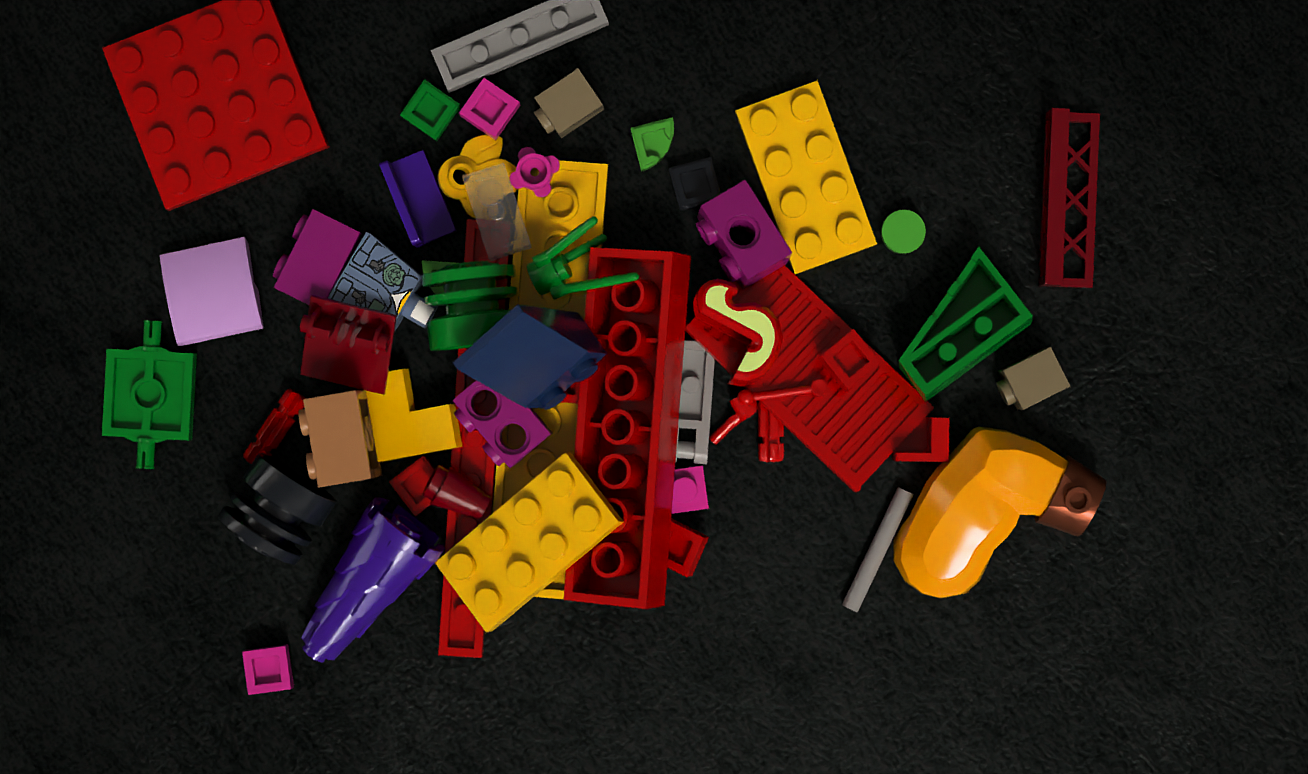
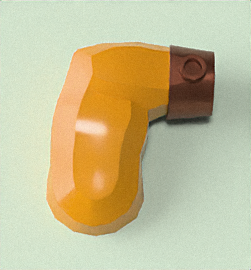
M978 426L972 429L951 452L949 462H942L927 480L910 515L902 524L894 539V563L904 581L922 594L937 598L965 594L981 580L994 549L1009 536L1016 526L1020 515H1034L1036 523L1077 537L1086 530L1098 509L1106 489V479L1069 455L1063 458L1037 441L1006 430Z

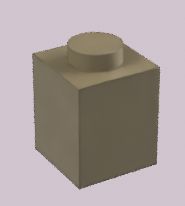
M577 68L535 97L540 108L533 113L548 134L556 130L560 138H563L603 111L604 107L581 71Z
M1051 347L1042 348L998 370L1002 380L996 382L1005 403L1008 406L1014 403L1017 410H1024L1070 387Z

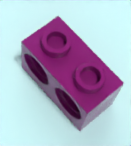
M477 380L453 399L454 403L459 407L454 412V415L470 433L474 429L480 432L487 441L482 448L498 466L505 462L509 468H512L553 433L532 408L522 407ZM482 390L491 391L497 398V408L488 416L478 413L474 406V399ZM509 424L520 425L526 433V441L519 449H511L503 442L502 433Z

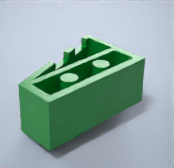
M980 247L974 252L971 260L957 280L953 282L938 307L929 316L899 359V368L925 402L1031 325L1033 315Z

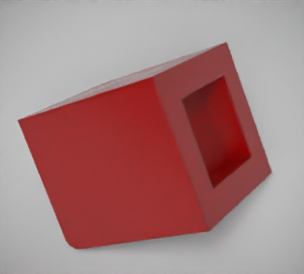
M925 417L893 451L892 460L949 462V418Z

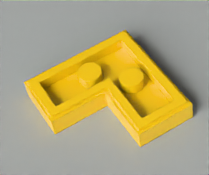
M398 369L388 372L385 395L366 391L378 462L463 447L458 419L454 415L456 411L455 404L416 410L409 369Z

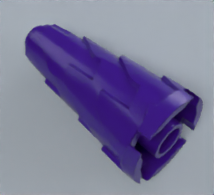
M375 497L366 507L351 532L354 536L334 569L336 571L315 604L317 609L301 638L305 642L302 647L304 652L318 662L323 663L326 659L335 660L356 637L360 638L384 609L393 603L416 578L420 579L445 550L444 543L434 546L440 537L422 520L405 508L397 505L392 513L383 510L390 500Z

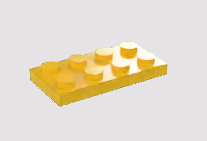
M818 80L735 110L778 231L792 251L789 261L795 275L877 245Z
M565 452L438 559L435 564L485 632H492L624 521L573 454Z

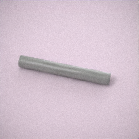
M899 487L897 488L843 601V606L855 612L859 611L914 494Z

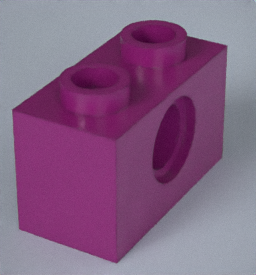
M746 180L701 205L697 215L699 222L696 223V227L705 243L709 246L714 243L723 257L719 262L722 270L731 282L737 280L744 290L788 263L792 251ZM734 229L745 230L749 233L752 242L744 246L738 245L731 240L729 232Z

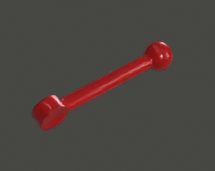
M816 379L811 385L759 392L743 389L738 393L737 399L741 405L750 406L754 401L810 393L815 397H821L827 393L828 384L823 379Z

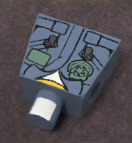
M368 232L363 236L327 298L397 315L395 331L404 317L425 329L427 322L432 319L438 307L425 304L424 298L418 295L423 285L422 275L381 240Z

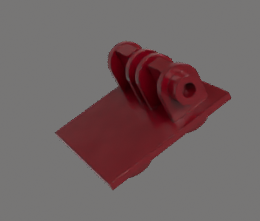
M311 295L308 315L302 317L300 332L306 333L300 375L385 395L397 315Z

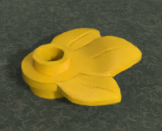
M481 135L468 140L464 144L460 155L447 159L438 171V184L442 192L452 199L459 200L466 214L477 220H498L499 204L497 199L509 196L518 190L510 183V175L516 171V166L506 160L499 159L503 144L500 136L496 141L488 135ZM455 170H462L466 173L468 178L466 184L460 185L455 182L453 178Z

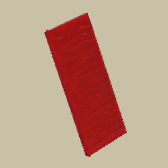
M785 265L744 290L737 280L734 282L729 281L738 288V293L732 300L733 303H757L769 308L779 320L783 336L778 357L772 367L758 381L743 387L752 392L811 385L816 379L825 380L828 384V391L821 397H815L810 393L758 401L854 493L860 491L861 486L934 407L928 401L925 402L917 390L869 345L868 347L882 363L845 392L817 358L852 329ZM696 318L686 323L685 331L733 375L747 345Z

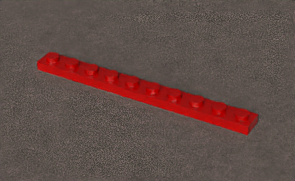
M467 219L464 262L490 261L497 264H509L512 223ZM508 279L496 281L497 287H508ZM507 298L499 300V308L506 309ZM468 348L458 349V357ZM458 369L455 398L476 381ZM489 390L480 391L474 399L475 409L481 415H491L497 408V398L494 393ZM459 420L463 447L452 449L451 466L482 489L484 493L490 495L491 500L480 519L448 510L445 553L485 521L493 512L496 464L482 448L487 442L477 429L470 433ZM443 575L438 655L482 658L485 630Z

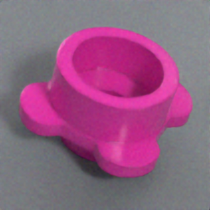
M531 147L521 149L518 153L519 162L516 171L510 175L511 185L516 189L524 187L532 190L537 197H546L551 192L550 182L552 176L560 168L558 159L552 155L544 157L537 154ZM533 168H537L539 170V174L537 176L531 175L530 172Z

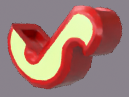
M722 279L710 280L701 286L693 299L695 318L747 345L728 384L743 387L754 383L768 372L778 357L783 339L780 322L769 308L757 303H733L732 300L738 293V288L735 284Z

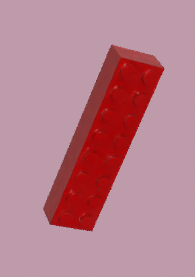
M590 247L588 280L632 272L639 274V278L636 281L587 290L585 323L608 354L596 363L598 365L596 372L580 382L574 453L576 460L624 522L566 570L563 600L640 609L665 606L691 263L690 255L670 251Z

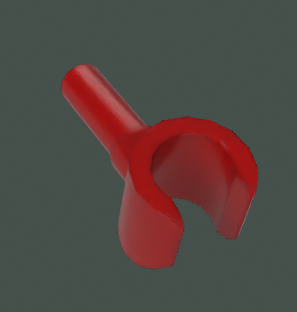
M737 397L729 401L736 414L730 416L709 436V439L717 445L735 426H738L742 421L750 418L757 412V401H754L750 406L741 405Z

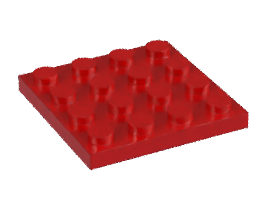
M222 0L102 48L164 207L168 211L329 148L272 0Z

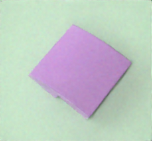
M245 237L160 255L165 293L178 346L264 328L259 291L254 283L249 244Z

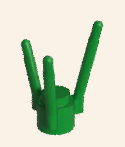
M595 216L590 217L584 223L577 226L546 251L532 257L533 261L527 264L529 277L540 295L550 292L554 300L568 293L636 281L639 278V274L632 272L566 284V279L572 277V271L568 263L589 252L590 247H597L607 240V236L601 234L565 254L560 253L597 224L598 219Z

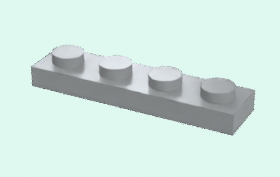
M548 0L431 50L446 88L450 93L609 25V22L599 0Z

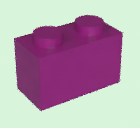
M312 209L310 215L304 214L295 227L292 238L297 241L290 255L284 253L276 265L273 277L278 280L274 288L307 305L310 304L311 295L328 298L364 234Z

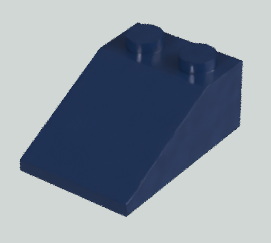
M518 304L453 363L459 371L524 408L548 410L564 400L566 397L565 390L573 383L581 382L594 374L598 369L596 363L608 353L578 312Z

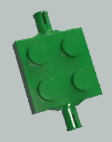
M144 320L143 346L129 350L106 349L102 436L125 437L133 442H138L136 468L154 469L155 443L166 440H192L197 354L176 353L160 347L162 321Z

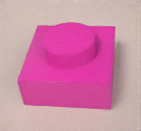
M483 78L460 110L459 115L496 141L520 107V102Z
M703 465L675 469L672 514L709 509Z
M288 644L248 649L242 652L248 695L289 690L294 687Z

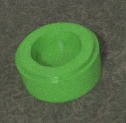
M898 210L891 213L884 220L881 227L883 243L889 250L898 254H907L916 250L923 243L926 234L923 220L918 214L910 210Z

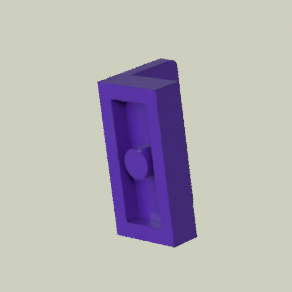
M424 150L392 163L388 160L379 163L413 246L419 248L458 232Z

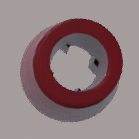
M440 464L433 471L422 494L431 500L430 505L470 517L473 516L477 519L482 517L491 500L490 495L484 493L482 489L451 465L447 469Z

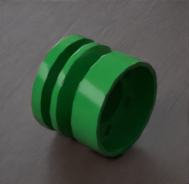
M473 261L447 265L436 272L422 275L424 287L443 286L444 289L442 294L424 297L425 304L446 307L445 316L434 318L427 322L430 351L470 348L511 311L509 309H500L499 300L517 295V287H497L496 281L515 277V265L497 264L490 261Z

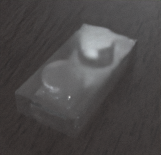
M504 162L463 175L462 178L489 260L493 261L532 248Z

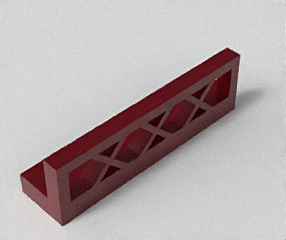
M1051 108L1046 112L1039 286L1093 288L1100 113L1070 112L1069 108ZM1069 123H1089L1088 142L1075 152L1069 145ZM1088 149L1086 164L1080 156ZM1074 161L1087 174L1086 186L1075 196L1067 189V169ZM1086 193V203L1084 207L1078 199ZM1072 205L1085 217L1084 229L1073 239L1065 232L1066 210ZM1083 237L1084 251L1076 244ZM1071 248L1083 260L1082 278H1063L1064 254Z

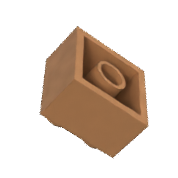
M355 390L303 399L305 409H300L298 412L299 423L303 436L309 435L312 453L306 454V463L309 477L311 480L317 479L318 488L382 476L381 464L378 462L366 390Z

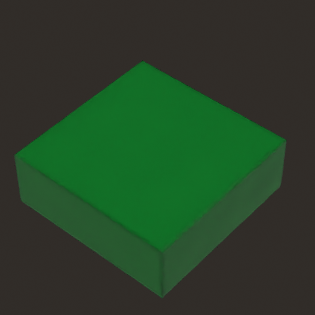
M424 80L400 116L438 141L461 105Z

